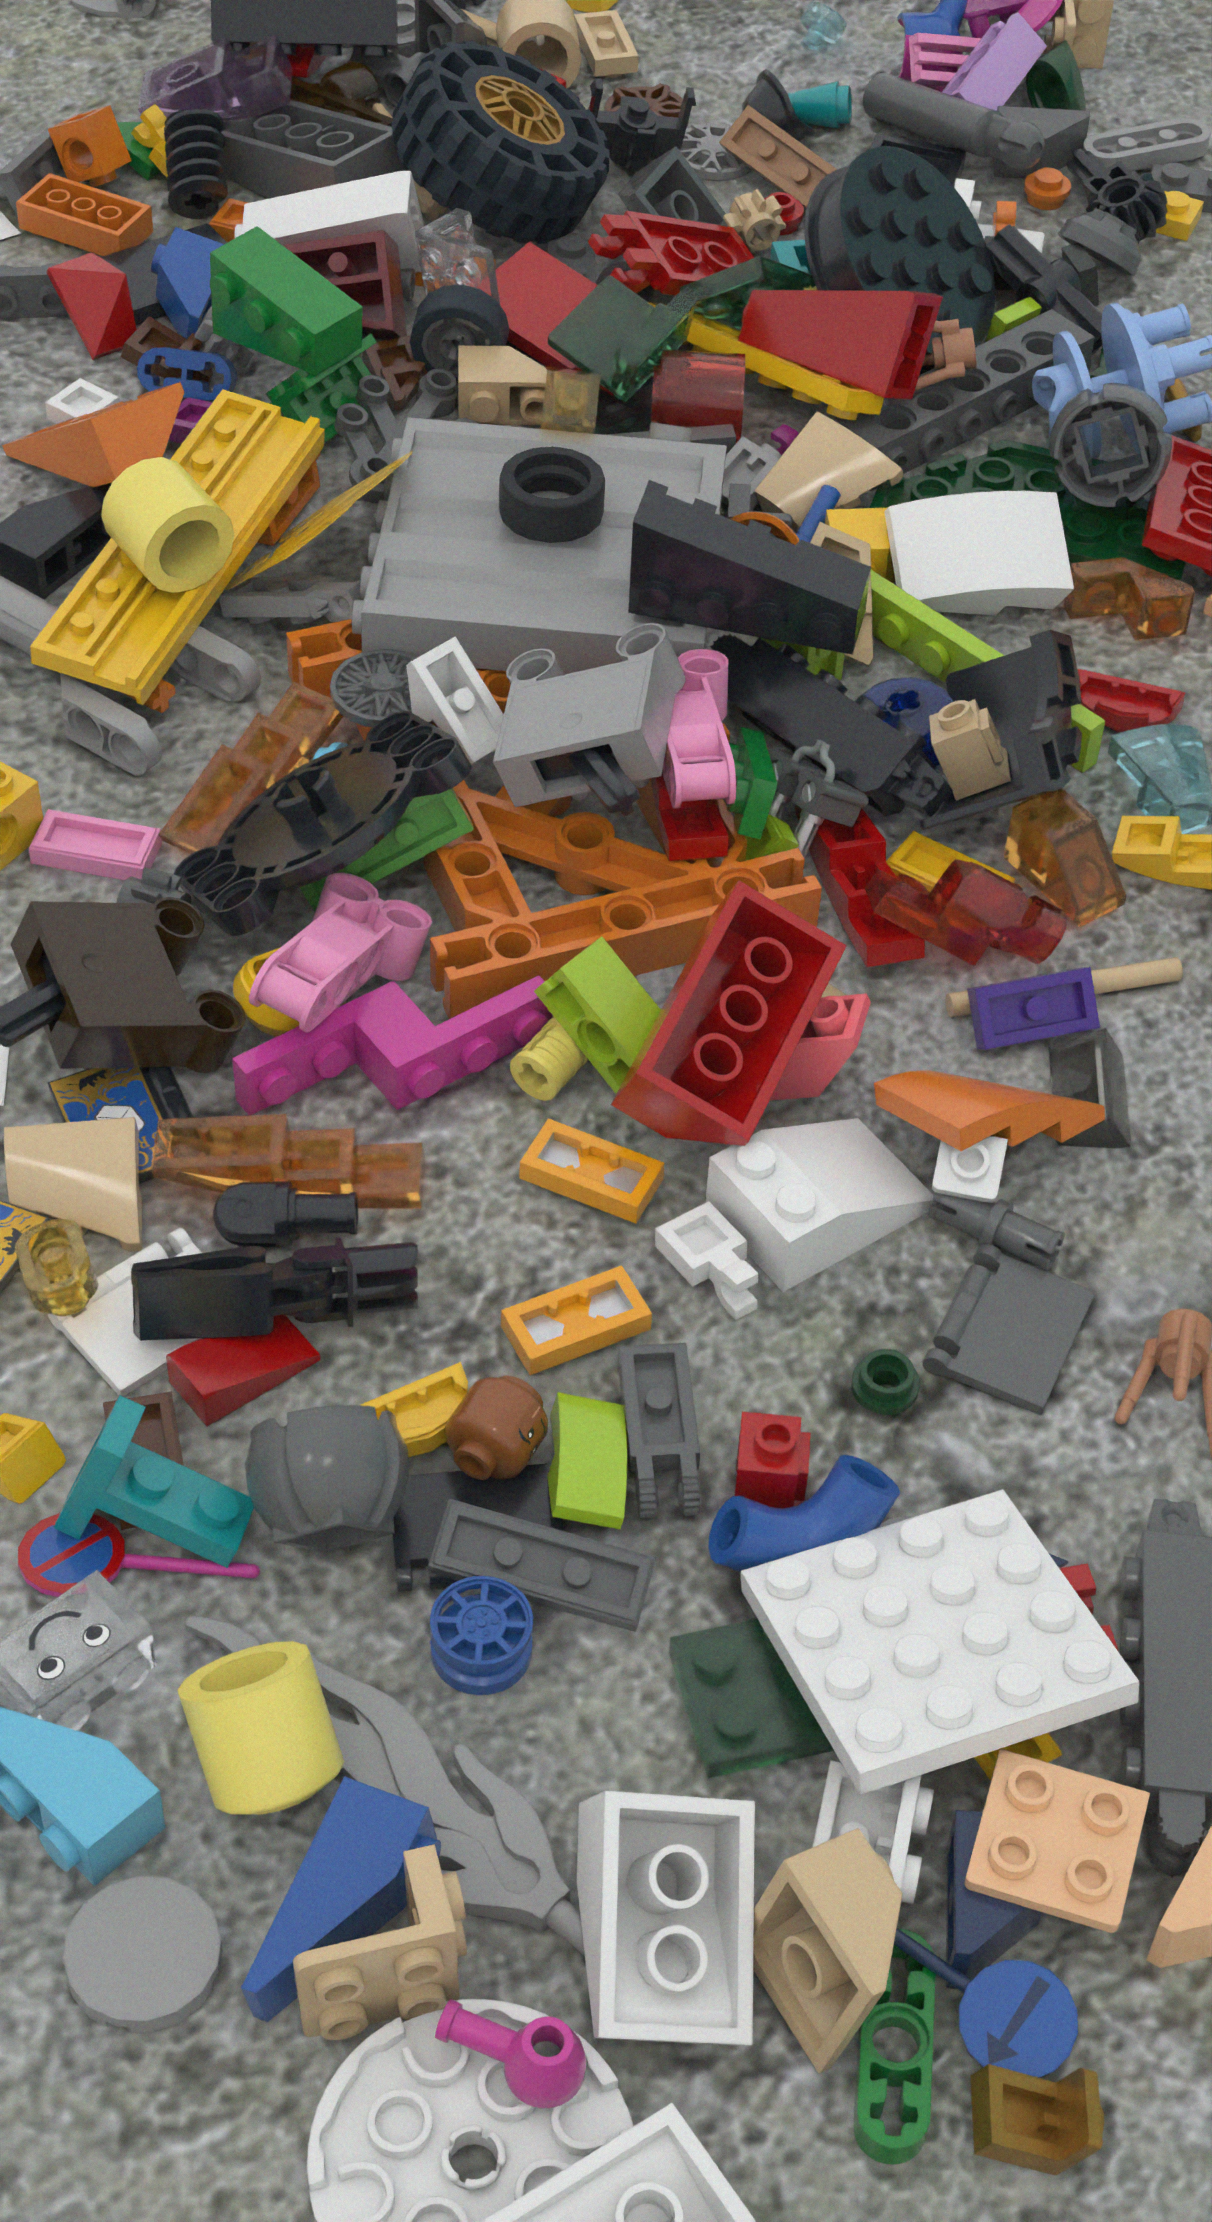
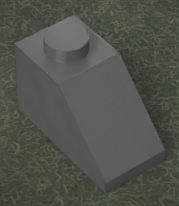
M998 106L997 111L1003 117L1017 122L1027 121L1037 126L1044 136L1045 146L1040 161L1033 167L1025 170L1010 168L1003 161L993 158L994 177L1026 179L1029 174L1041 168L1059 170L1067 166V162L1073 158L1072 152L1074 150L1083 149L1084 140L1087 138L1090 111Z

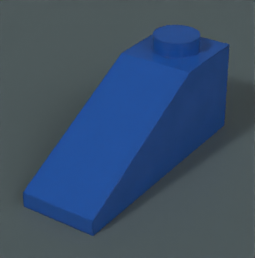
M344 1776L241 1986L253 2017L269 2022L298 1998L293 1968L295 1956L308 1950L372 1936L406 1907L403 1851L435 1844L438 1860L441 1852V1841L437 1839L429 1807Z

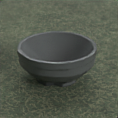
M1094 208L1092 212H1086L1067 219L1064 226L1058 232V236L1069 244L1077 242L1082 244L1091 257L1129 276H1135L1138 266L1142 261L1139 244L1135 236L1137 231L1122 220L1097 208Z

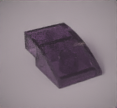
M277 35L234 53L227 37H224L145 72L138 111L142 114L143 111L156 104L167 118L170 114L179 110L205 109L218 113L223 118V122L263 114L290 104L293 68Z

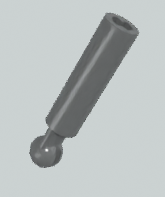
M884 72L875 75L865 88L863 107L865 113L873 119L983 158L990 156L1003 161L1013 169L1025 170L1033 167L1040 161L1045 146L1044 136L1041 130L1033 123L1011 120L1003 117L999 111Z

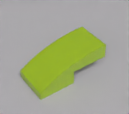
M557 1392L550 1413L555 1454L547 1475L552 1517L620 1530L625 1514L627 1485V1435L624 1406Z

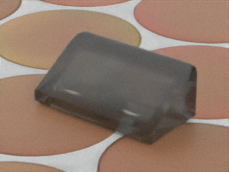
M1105 1028L1049 1046L1052 1094L1103 1105L1105 1108V1120L1063 1143L1055 1140L1059 1146L1112 1149L1130 1147L1131 1135L1124 1059L1108 1030Z

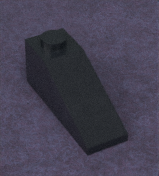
M112 483L96 487L88 486L20 507L0 523V576L40 598L46 599L93 562L111 539L105 530L101 514L104 497Z

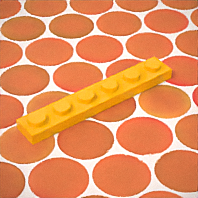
M652 302L647 304L644 320L652 326L661 329L660 338L682 345H688L690 342L693 344L692 352L711 359L726 358L724 366L728 369L745 374H754L755 371L759 373L758 382L778 389L790 387L793 389L792 397L797 400L816 405L824 402L828 404L826 412L830 415L847 420H856L858 413L880 415L884 401L883 397L740 342L738 339L741 331L684 306Z

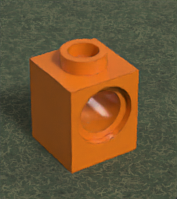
M110 105L76 114L48 129L67 179L76 182L89 180L91 187H96L116 179L117 174L115 170L132 161Z

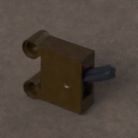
M173 897L161 898L155 903L31 901L11 942L12 950L29 991L0 1007V1045L10 1047L43 1027L60 1069L186 1067L199 1073H211L222 1066L244 1026L246 1016L240 1003L232 996L221 991L211 989L200 991L194 996L191 1003H188L177 976L181 974L205 927L203 916L190 903Z

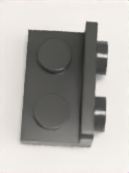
M49 263L41 267L15 268L8 265H0V319L69 317L46 273L49 267L58 264Z

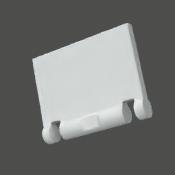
M179 1227L167 1235L171 1248L177 1254L174 1257L202 1253L183 1228ZM154 1242L71 1293L73 1302L81 1312L78 1316L73 1318L61 1301H57L46 1308L47 1315L55 1328L64 1333L118 1396H126L167 1370V1354L183 1345L202 1339L140 1341L133 1333L132 1265L133 1263L169 1258L165 1250L157 1242Z

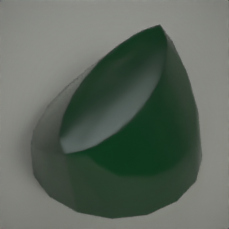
M1065 40L1039 57L1026 74V90L1032 108L1086 111L1080 72L1071 47Z

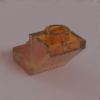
M1123 557L1071 563L1070 569L1074 590L1064 599L1063 604L1069 619L1121 613L1134 641L1186 635L1195 591L1191 585Z

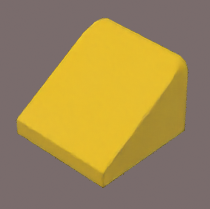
M3 1413L0 1416V1494L10 1501L21 1504L64 1466L66 1458L45 1422Z

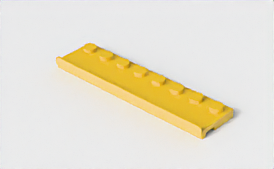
M222 389L170 460L177 461L231 519L234 540L232 551L223 567L209 581L192 590L177 593L159 590L111 538L31 644V663L136 697L137 704L144 705L322 450L325 429L320 428V419L310 416L306 423L281 416V407Z

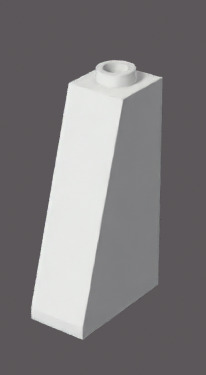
M398 171L246 203L244 205L243 224H237L235 227V238L258 226L282 245L385 230L398 245L400 269L414 268L415 272H422L426 230L411 171Z

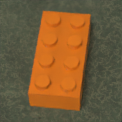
M51 173L47 174L16 201L19 229L101 256L140 245L154 232L150 205Z

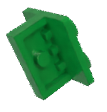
M369 334L362 339V348L317 375L310 374L301 369L297 370L290 377L265 393L271 401L269 404L281 407V412L285 417L306 423L310 416L320 419V428L325 429V443L338 434L334 427L338 408L348 403L361 406L356 400L359 381L362 377L371 375L359 355L377 343L372 334Z

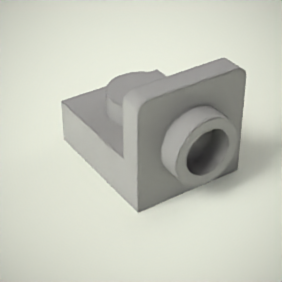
M742 436L726 455L722 503L728 506L730 483L751 485L750 511H752L759 503L754 490L782 455L766 443L760 447Z

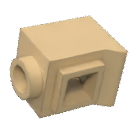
M975 699L971 701L960 700L944 706L938 713L929 716L931 744L947 781L953 789L952 792L956 801L1011 781L1008 753L1002 747L1001 739L987 707L980 710Z

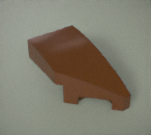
M149 316L124 343L120 357L138 366L139 359L144 352L152 348L171 347L200 351L202 341L195 338V333H192L186 339ZM162 356L160 363L152 364L151 373L162 378L181 377L182 369L167 366L165 357ZM210 367L209 370L203 371L193 370L192 379L204 380L210 384L214 374L212 368Z
M411 335L379 341L365 350L362 355L365 366L371 375L379 376L389 384L387 404L393 411L401 410L416 395L420 379L427 374L425 369L426 363L415 361L409 343Z

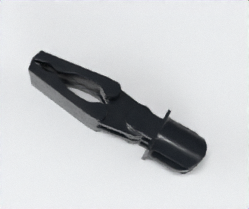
M339 1237L335 1238V1245L302 1248L296 1250L293 1256L276 1263H266V1249L259 1246L239 1247L133 1263L131 1269L134 1312L133 1333L140 1341L268 1335L273 1332L274 1316L276 1315L294 1316L297 1321L304 1323L345 1320L348 1327H353V1315L418 1309V1293L415 1291L418 1287V1269L415 1267L418 1262V1246L414 1242L345 1248Z

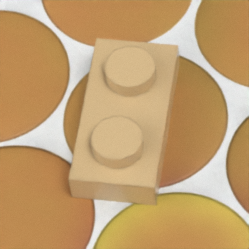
M617 10L574 14L579 44L595 77L616 78L625 73L638 72L639 55Z

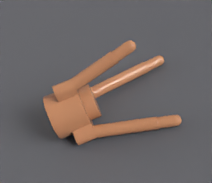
M958 319L935 322L932 332L941 333V337L931 338L932 354L925 355L922 366L934 364V368L940 370L919 377L915 391L946 379L964 377L965 370L977 368L972 327L960 329Z
M1191 1309L1171 1310L1163 1315L1159 1323L1157 1338L1148 1339L1144 1343L1142 1359L1114 1417L1118 1424L1122 1425L1128 1421L1155 1366L1160 1365L1162 1372L1168 1377L1173 1378L1172 1394L1176 1401H1183L1186 1398L1189 1380L1199 1374L1202 1381L1207 1437L1212 1457V1323L1209 1318Z

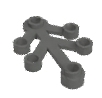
M432 369L420 379L416 403L399 425L387 404L390 389L387 381L375 375L364 376L360 379L356 400L361 406L351 403L341 405L337 410L334 424L335 430L345 438L355 458L349 470V480L352 487L391 464L394 438H403L407 417L431 419L433 416L449 415L455 410L458 399V384L451 372L444 369ZM368 414L384 444L378 454H376L365 434ZM469 418L455 420L456 422L477 423ZM384 480L360 497V499L370 503H378L379 500H384Z

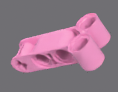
M689 650L678 657L686 681L679 692L675 694L662 769L664 781L673 808H680L681 803L684 801L722 798L725 799L727 804H734L736 799L735 765L722 724V720L727 716L728 658L715 650Z
M347 873L331 874L325 881L312 922L265 961L253 982L249 1003L256 1007L264 1003L299 1021V1029L308 1033L375 974L395 981L412 978L432 924L431 917L425 910L407 901H384L378 898L377 889L361 877Z

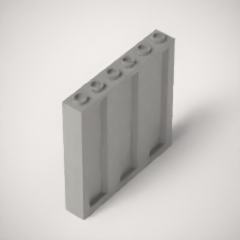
M407 417L403 438H394L391 463L412 450L413 453L384 480V500H379L377 506V533L371 532L369 540V566H363L361 573V600H355L353 605L352 633L361 635L362 652L385 649L403 651L420 657L456 636L475 668L506 671L509 664L521 654L533 649L545 648L555 654L565 675L621 662L616 652V644L619 638L633 627L646 623L661 624L666 629L677 657L689 650L705 649L706 627L628 613L632 529L634 517L649 480L669 487L667 495L692 505L695 498L718 506L715 514L720 515L727 446ZM554 446L573 449L590 456L601 466L605 477L604 513L600 525L589 535L570 542H540L514 533L503 523L500 515L499 476L504 463L515 454L532 448ZM554 490L531 493L537 497L550 499L573 496L567 492Z

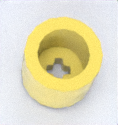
M163 457L141 460L126 468L112 482L104 497L101 517L106 532L145 577L159 590L177 593L192 590L209 581L223 567L232 551L234 530L231 519L177 461Z
M295 1641L272 1642L248 1647L225 1655L199 1668L188 1676L177 1689L214 1806L217 1810L231 1815H255L287 1809L315 1795L338 1776L344 1765V1759L312 1657L305 1644Z

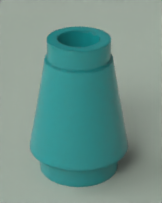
M839 81L796 91L795 93H787L797 118L805 124L839 129L840 124L851 123L852 95L850 85L840 86Z

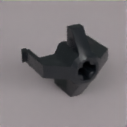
M594 79L590 85L591 101L589 110L597 119L599 129L605 133L609 158L615 164L639 171L675 146L678 149L682 147L691 108L696 106L694 88L686 87L679 116L676 118L657 116L649 108L646 100L626 96L621 97L620 107L616 112L601 111L599 107L604 90L602 79Z

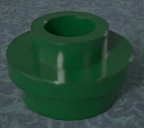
M880 1349L869 1353L855 1367L851 1381L852 1393L857 1402L867 1410L882 1415L898 1414L909 1409L917 1400L920 1388L919 1375L910 1359L901 1352L891 1349ZM879 1384H886L892 1388L882 1387Z

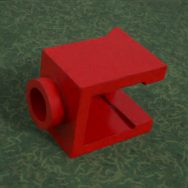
M742 1411L734 1496H743L761 1504L781 1509L794 1507L805 1501L809 1473L811 1433L801 1432L802 1417Z

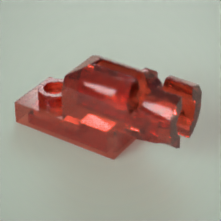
M955 859L944 871L930 893L920 882L906 874L900 873L897 878H894L877 869L865 887L874 913L973 966L976 965L988 946L1022 957L1034 964H1039L1052 954L1062 940L1067 928V918L1060 915L1063 910L1037 895L1030 896L1027 899L1026 894L1022 892L1023 888L1021 885L1012 883L973 862Z

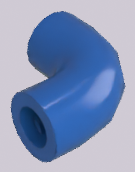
M841 1455L816 1493L797 1506L784 1509L775 1508L743 1496H733L725 1501L717 1512L711 1526L708 1544L710 1558L718 1565L741 1573L742 1570L868 1533L881 1525L898 1498L900 1490L890 1477L872 1464L854 1456Z

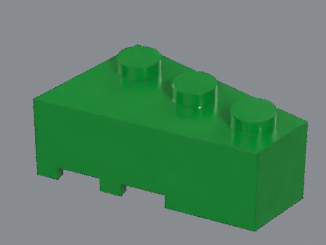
M258 226L210 252L211 278L209 284L212 299L213 334L313 375H317L362 348L363 307Z

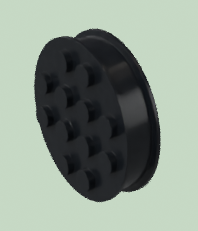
M880 146L863 152L848 167L833 171L817 184L807 205L804 226L808 263L817 290L913 291L937 294L943 298L936 321L958 319L960 329L972 327L975 347L983 341L989 331L995 308V281L989 253L985 248L984 237L973 214L961 195L944 175L926 160L912 152L897 147ZM932 332L931 338L941 337V333ZM931 338L926 355L932 354ZM934 364L922 366L920 375L933 369Z

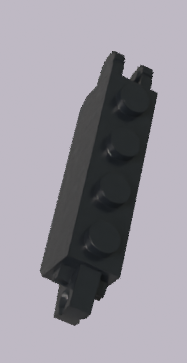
M730 633L729 635L723 634L722 637L718 636V639L713 641L714 644L710 646L711 650L718 651L728 658V701L742 711L743 717L793 753L803 746L813 747L818 739L829 744L828 756L835 766L834 778L846 782L866 794L868 805L883 816L898 814L907 806L932 817L939 810L940 805L952 793L953 789L935 771L936 766L922 751L927 742L916 731L901 721L895 728L884 722L887 715L863 695H860L855 702L844 695L848 689L826 670L821 669L817 675L806 669L809 666L808 661L789 645L783 643L777 650L759 637L750 646ZM820 753L814 756L804 755L802 759L813 762L827 770L821 763Z

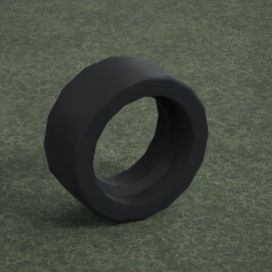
M551 446L532 448L517 453L504 463L499 476V511L503 523L514 533L540 542H570L589 535L600 525L604 513L605 477L601 466L590 456L573 449ZM554 490L567 492L573 496L550 499L537 497L531 493Z

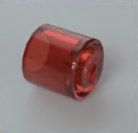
M663 350L661 352L660 365H654L651 422L687 428L732 424L737 443L741 439L745 354Z

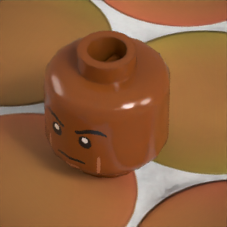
M508 1375L500 1376L499 1378L488 1377L477 1380L463 1397L445 1425V1438L454 1454L453 1458L456 1465L465 1474L479 1480H486L489 1477L496 1479L515 1478L526 1467L548 1432V1418L543 1409V1401L539 1393L527 1382Z

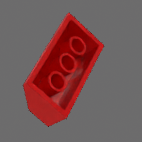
M738 880L710 917L611 1105L665 1138L745 1146L749 1142L847 945Z

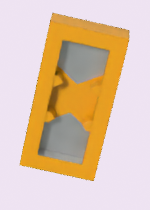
M548 1118L520 1161L519 1179L637 1224L663 1181L665 1163Z
M622 1265L501 1310V1328L529 1375L651 1330L652 1312Z

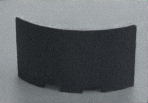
M1048 630L1030 636L1031 647L950 673L947 676L946 687L949 703L975 699L980 710L987 707L1001 739L1002 747L1008 753L1011 781L957 801L952 792L935 816L919 821L921 830L937 827L1063 788L1070 782L1071 778L1066 768L1067 765L1079 761L1082 732L1078 726L1072 727L1071 706L1081 703V692L1076 657L1070 635Z

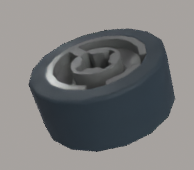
M463 284L446 285L428 293L419 304L409 343L415 361L426 363L425 369L427 373L432 369L447 370L455 376L456 383L458 384V345L506 346L510 329L506 313L496 299L481 289ZM458 335H459V336L464 337L465 339H464V340H461V339H457V337H458Z

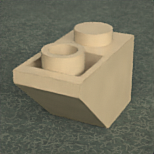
M458 345V419L469 418L479 424L560 425L561 376L510 346Z

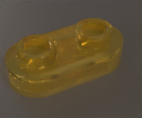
M68 1219L49 1220L33 1226L18 1238L15 1244V1252L24 1283L35 1309L39 1312L56 1316H68L82 1310L96 1293L98 1280L78 1224Z

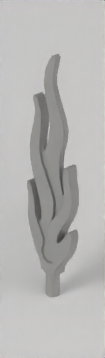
M190 1616L185 1620L187 1631L219 1645L228 1654L261 1645L254 1636L232 1623L200 1616ZM296 1640V1641H295V1642H298V1643L305 1644L304 1641H302V1640ZM310 1651L324 1698L351 1713L358 1723L340 1720L330 1715L344 1759V1765L340 1771L348 1778L429 1807L437 1839L441 1841L439 1856L440 1868L443 1869L441 1872L444 1874L456 1871L463 1896L465 1914L521 1923L532 1927L540 1933H543L550 1927L585 1956L580 1910L570 1903V1889L564 1884L556 1869L545 1829L536 1811L527 1799L511 1785L482 1765L467 1746L458 1744L454 1747L455 1767L464 1786L488 1810L491 1816H486L473 1810L464 1802L450 1783L428 1736L408 1710L393 1697L375 1687L344 1675L319 1662ZM333 1779L316 1793L328 1808L340 1783Z

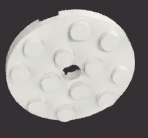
M488 1999L455 2000L463 2005L462 2009L517 2032L533 2020L548 2016L526 2006L505 2001ZM444 2009L422 2014L405 2022H402L401 2018L398 2017L371 2034L351 2052L330 2080L318 2104L311 2126L307 2157L310 2202L315 2222H481L634 2127L627 2105L618 2089V2079L600 2054L575 2032L583 2045L586 2056L585 2077L580 2090L570 2101L553 2108L533 2107L522 2102L512 2093L505 2079L503 2062L451 2040L445 2043L435 2038L436 2028ZM548 2041L540 2042L533 2047L536 2053L544 2057L555 2056L561 2051L556 2044ZM474 2144L484 2146L490 2150L497 2160L496 2171L492 2170L487 2176L480 2179L460 2181L459 2175L450 2165L451 2158L456 2151L464 2146Z

